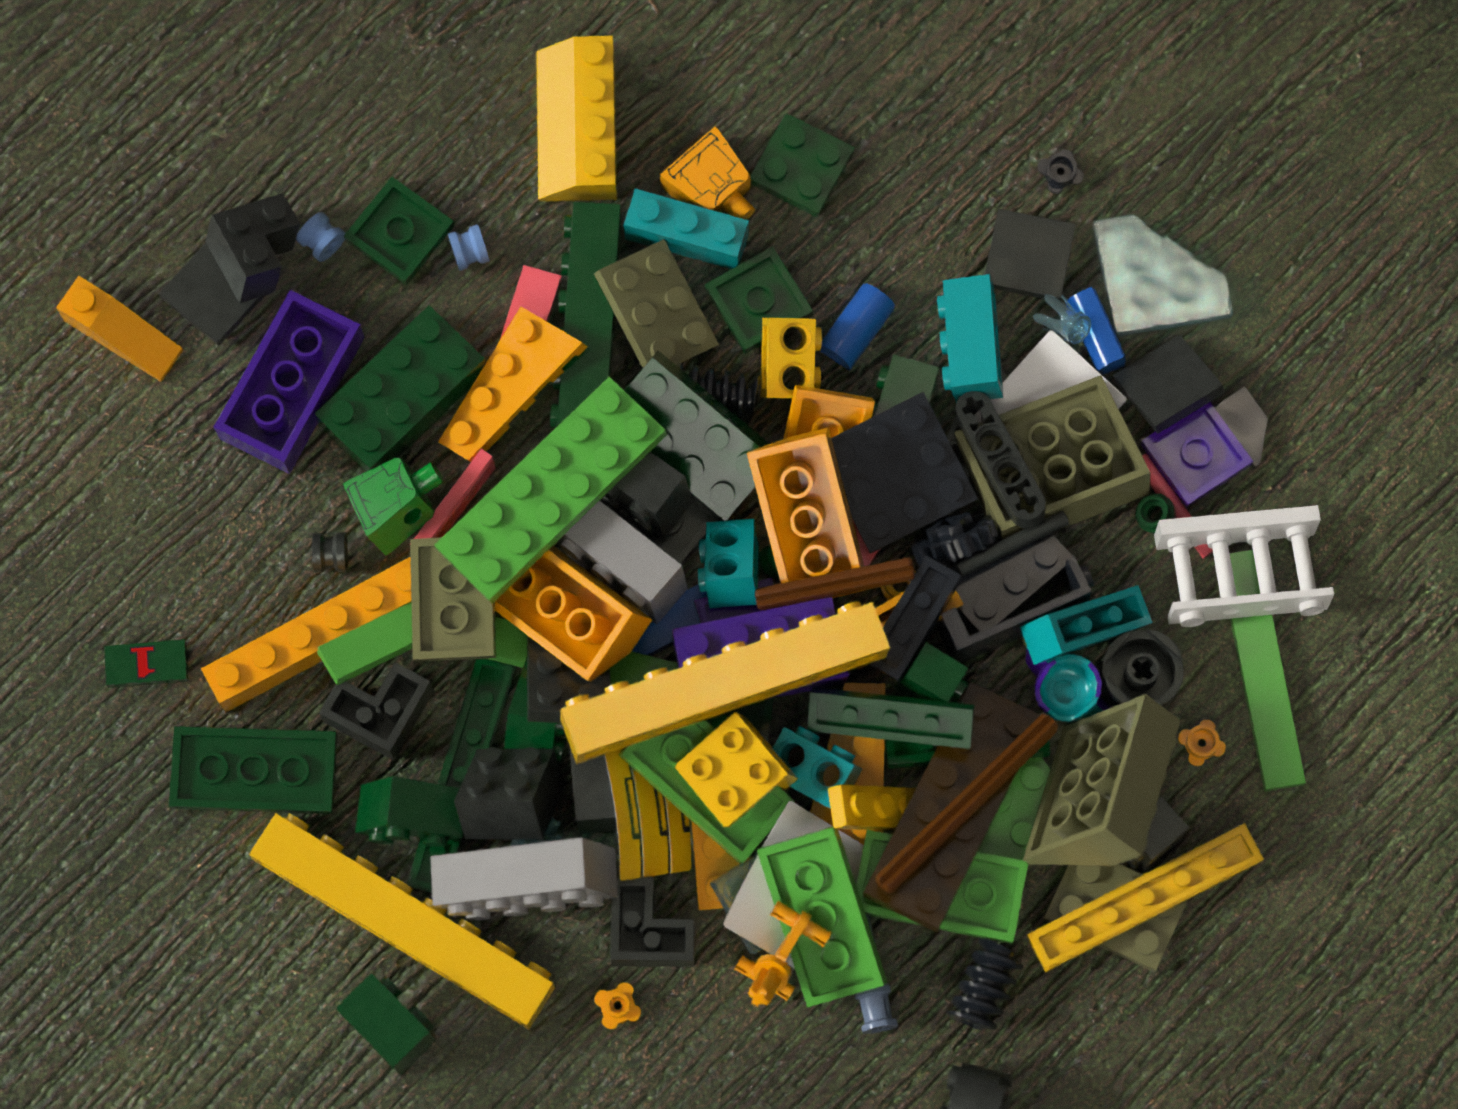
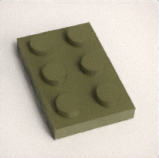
M665 239L594 273L642 368L657 350L678 366L682 362L684 363L719 345Z
M442 537L410 539L413 660L415 662L496 658L495 602L491 604L436 550L434 544Z
M1120 864L1114 866L1068 865L1043 921L1050 923L1142 876V874ZM1187 901L1099 945V947L1156 972Z

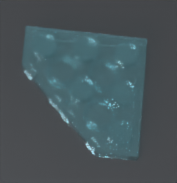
M1133 214L1093 222L1113 330L1117 337L1232 317L1233 310L1225 275L1213 267L1211 269L1193 258L1192 253L1166 236L1165 238L1161 237L1146 227V223Z

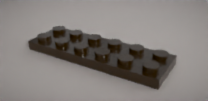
M970 682L960 701L963 704L975 705L971 748L938 745L863 892L864 898L935 932H938L1018 771L893 893L888 894L879 887L875 881L876 875L1040 716V714Z

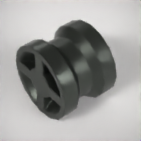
M337 532L335 536L313 533L312 562L314 573H323L326 568H335L338 572H347L348 541L346 532Z

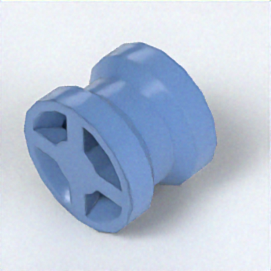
M319 212L302 226L297 234L296 241L301 246H308L313 250V257L317 261L323 262L331 257L342 245L345 232L339 227L334 228L329 223V217L324 212Z
M478 224L471 226L468 232L461 234L457 232L448 233L459 271L467 269L469 264L474 262L481 264L490 262Z

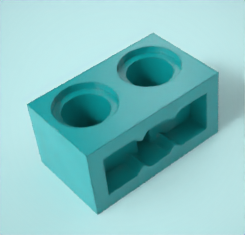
M741 519L706 522V539H699L700 561L705 563V568H698V585L700 592H707L709 607L757 605L755 591L758 589L759 542L755 520Z
M798 726L796 732L784 727L773 749L798 778L790 787L831 809L828 788L837 785H855L863 768L852 763L855 755L834 744L830 751L817 744L820 736L808 731L804 727ZM801 746L805 753L804 760L799 766L792 767L788 760L789 753L794 747ZM836 765L840 771L839 779L834 785L826 786L823 780L824 771L827 767Z

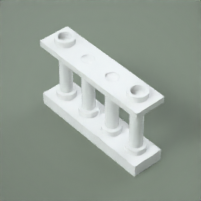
M1318 505L1159 520L1154 534L1156 550L1168 549L1169 552H1173L1181 600L1180 602L1172 603L1167 617L1168 624L1180 623L1182 627H1195L1210 620L1300 612L1303 616H1313L1327 610L1334 596L1333 587L1316 589L1308 538L1315 534L1321 520ZM1287 538L1288 541L1292 542L1300 590L1276 592L1268 542L1271 539ZM1247 542L1249 545H1252L1260 594L1237 596L1228 547L1232 543ZM1207 544L1213 550L1221 598L1197 600L1189 549L1192 547Z

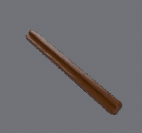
M1041 714L876 875L875 881L879 887L888 894L893 893L1057 732L1058 724L1048 714Z

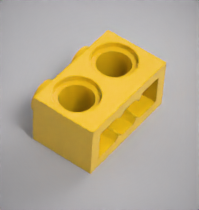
M762 318L760 397H793L794 389H788L782 380L783 373L789 367H795L799 371L801 376L800 386L820 389L821 369L820 367H815V351L821 350L822 330L821 327H816V319ZM790 327L797 328L802 337L800 345L794 350L789 349L783 340L785 331Z

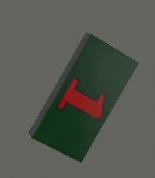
M185 639L104 646L106 686L108 688L189 681L187 642Z

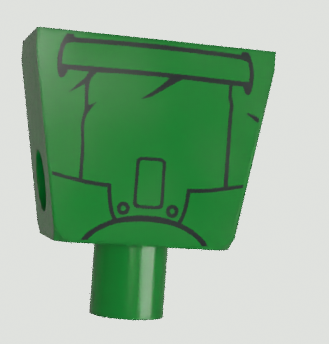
M394 458L343 483V486L366 536L386 556L433 517L435 511L427 497V493L444 483V479L432 462L414 472L401 458Z

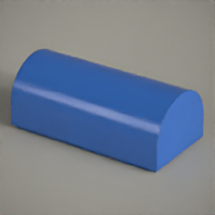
M863 283L822 339L820 352L850 371L894 311L895 304L876 287Z
M1087 288L1070 297L1065 304L1094 368L1102 375L1124 367L1126 363L1125 354L1095 288Z

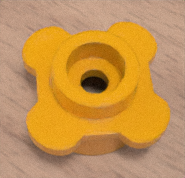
M1202 720L1199 725L1191 730L1183 729L1178 735V742L1185 746L1189 753L1188 761L1193 766H1202L1204 761L1212 756L1221 757L1226 750V745L1223 741H1220L1219 735L1215 730L1216 726L1211 720ZM1201 739L1206 742V745L1203 747L1198 744V741Z
M622 982L616 989L608 992L600 990L595 995V1004L601 1007L603 1013L602 1024L607 1029H615L618 1024L625 1023L628 1020L635 1022L641 1016V1009L635 1005L632 997L634 989L629 983ZM620 1002L622 1004L621 1009L616 1010L614 1004Z

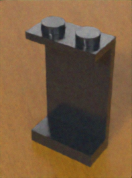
M1075 556L1068 558L1061 576L1068 594L971 636L968 635L956 607L941 613L937 631L948 655L962 664L1023 637L1020 626L1045 615L1088 602L1092 593L1090 588L1094 586V582L1085 564L1079 566Z

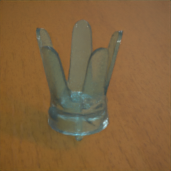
M1046 294L1044 297L1045 301L1060 315V318L1057 320L1043 314H1034L1033 319L1036 322L1049 327L1042 328L1041 330L1046 332L1053 330L1056 334L1062 335L1065 341H1069L1072 344L1082 342L1090 332V318L1081 311L1077 312L1063 294L1061 297L1068 307L1054 296Z

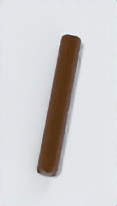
M903 558L761 587L755 591V599L759 610L764 611L912 581L915 577V570L911 558Z

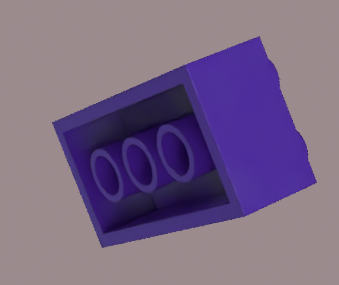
M290 290L214 425L219 439L290 474L318 424L315 413L333 397L365 339L361 325Z
M832 597L672 629V642L678 669L684 667L683 662L691 657L705 654L708 659L722 654V648L732 643L745 641V644L749 645L761 640L760 636L770 630L783 628L784 632L796 629L800 627L799 622L808 617L822 615L823 619L834 616L836 614ZM848 671L764 700L811 691L812 687L827 688L847 683L849 674Z

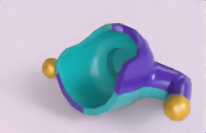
M1023 637L1022 640L1026 647V664L1037 677L1035 681V697L1044 713L1057 721L1071 722L1090 717L1113 707L1109 702L1100 697L1102 682L1098 670L1091 661L1079 655L1067 654L1034 665Z

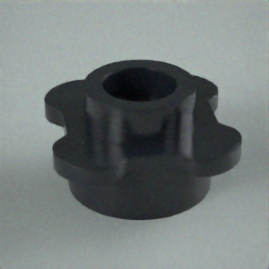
M1061 150L1059 153L1053 154L1049 159L1044 158L1038 163V172L1045 176L1048 182L1047 189L1053 194H1060L1063 188L1071 184L1079 185L1083 180V172L1077 169L1074 155L1069 150ZM1063 169L1064 174L1059 175L1057 170Z

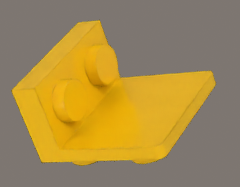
M737 712L732 714L675 766L676 770L720 823L727 828L731 827L776 786L787 789L798 779L748 718Z

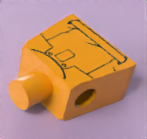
M713 127L660 174L661 188L678 201L720 213L726 212L728 215L748 220L755 211V208L743 197L751 188V177L716 127Z

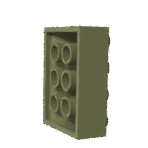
M1101 375L999 415L1044 496L1046 506L1045 518L1062 510L1068 518L1069 525L1065 526L1068 527L1150 494V471ZM982 422L978 423V428L983 425ZM962 430L954 432V437L985 516L991 515L999 534V537L996 538L997 542L1025 529L1015 525L1010 519ZM992 435L986 436L980 442L982 448L987 451L998 450L1003 444L999 437ZM1010 467L1004 468L998 474V478L1005 483H1014L1021 476L1017 469ZM1023 491L1020 492L1018 496L1020 498L1021 510L1025 509L1028 514L1033 513L1034 505L1029 506L1023 497Z
M1144 694L1063 727L1023 860L1028 864L1114 866L1142 856L1147 846V836L1152 818L1157 811L1156 804L1160 790L1167 776L1166 769L1170 755L1176 745V734L1180 720L1147 694Z

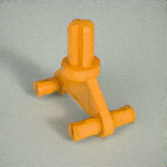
M780 900L774 906L770 916L775 917L792 928L774 955L767 954L761 956L756 963L742 955L734 968L735 971L737 970L753 980L748 994L753 998L751 1002L755 1006H759L760 1003L766 1006L769 1005L775 994L785 999V1001H788L796 986L788 983L791 969L786 960L801 934L818 943L821 947L825 946L832 934L831 931L811 921V914L804 910L799 914L780 902Z

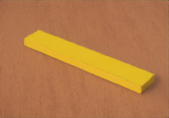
M1244 823L1027 934L1026 937L1046 973L1263 862L1264 858Z

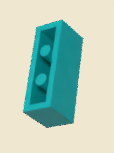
M635 189L624 222V233L626 240L647 246L665 239L672 253L733 269L740 265L749 237V221Z
M990 274L943 280L944 295L937 296V305L940 319H945L946 331H940L942 354H948L949 366L942 367L945 391H952L956 403L960 396L970 391L981 392L990 400L1004 398L996 292Z
M1139 585L1045 615L1020 626L1033 664L1036 665L1117 638L1125 632L1135 631L1151 624L1152 620Z

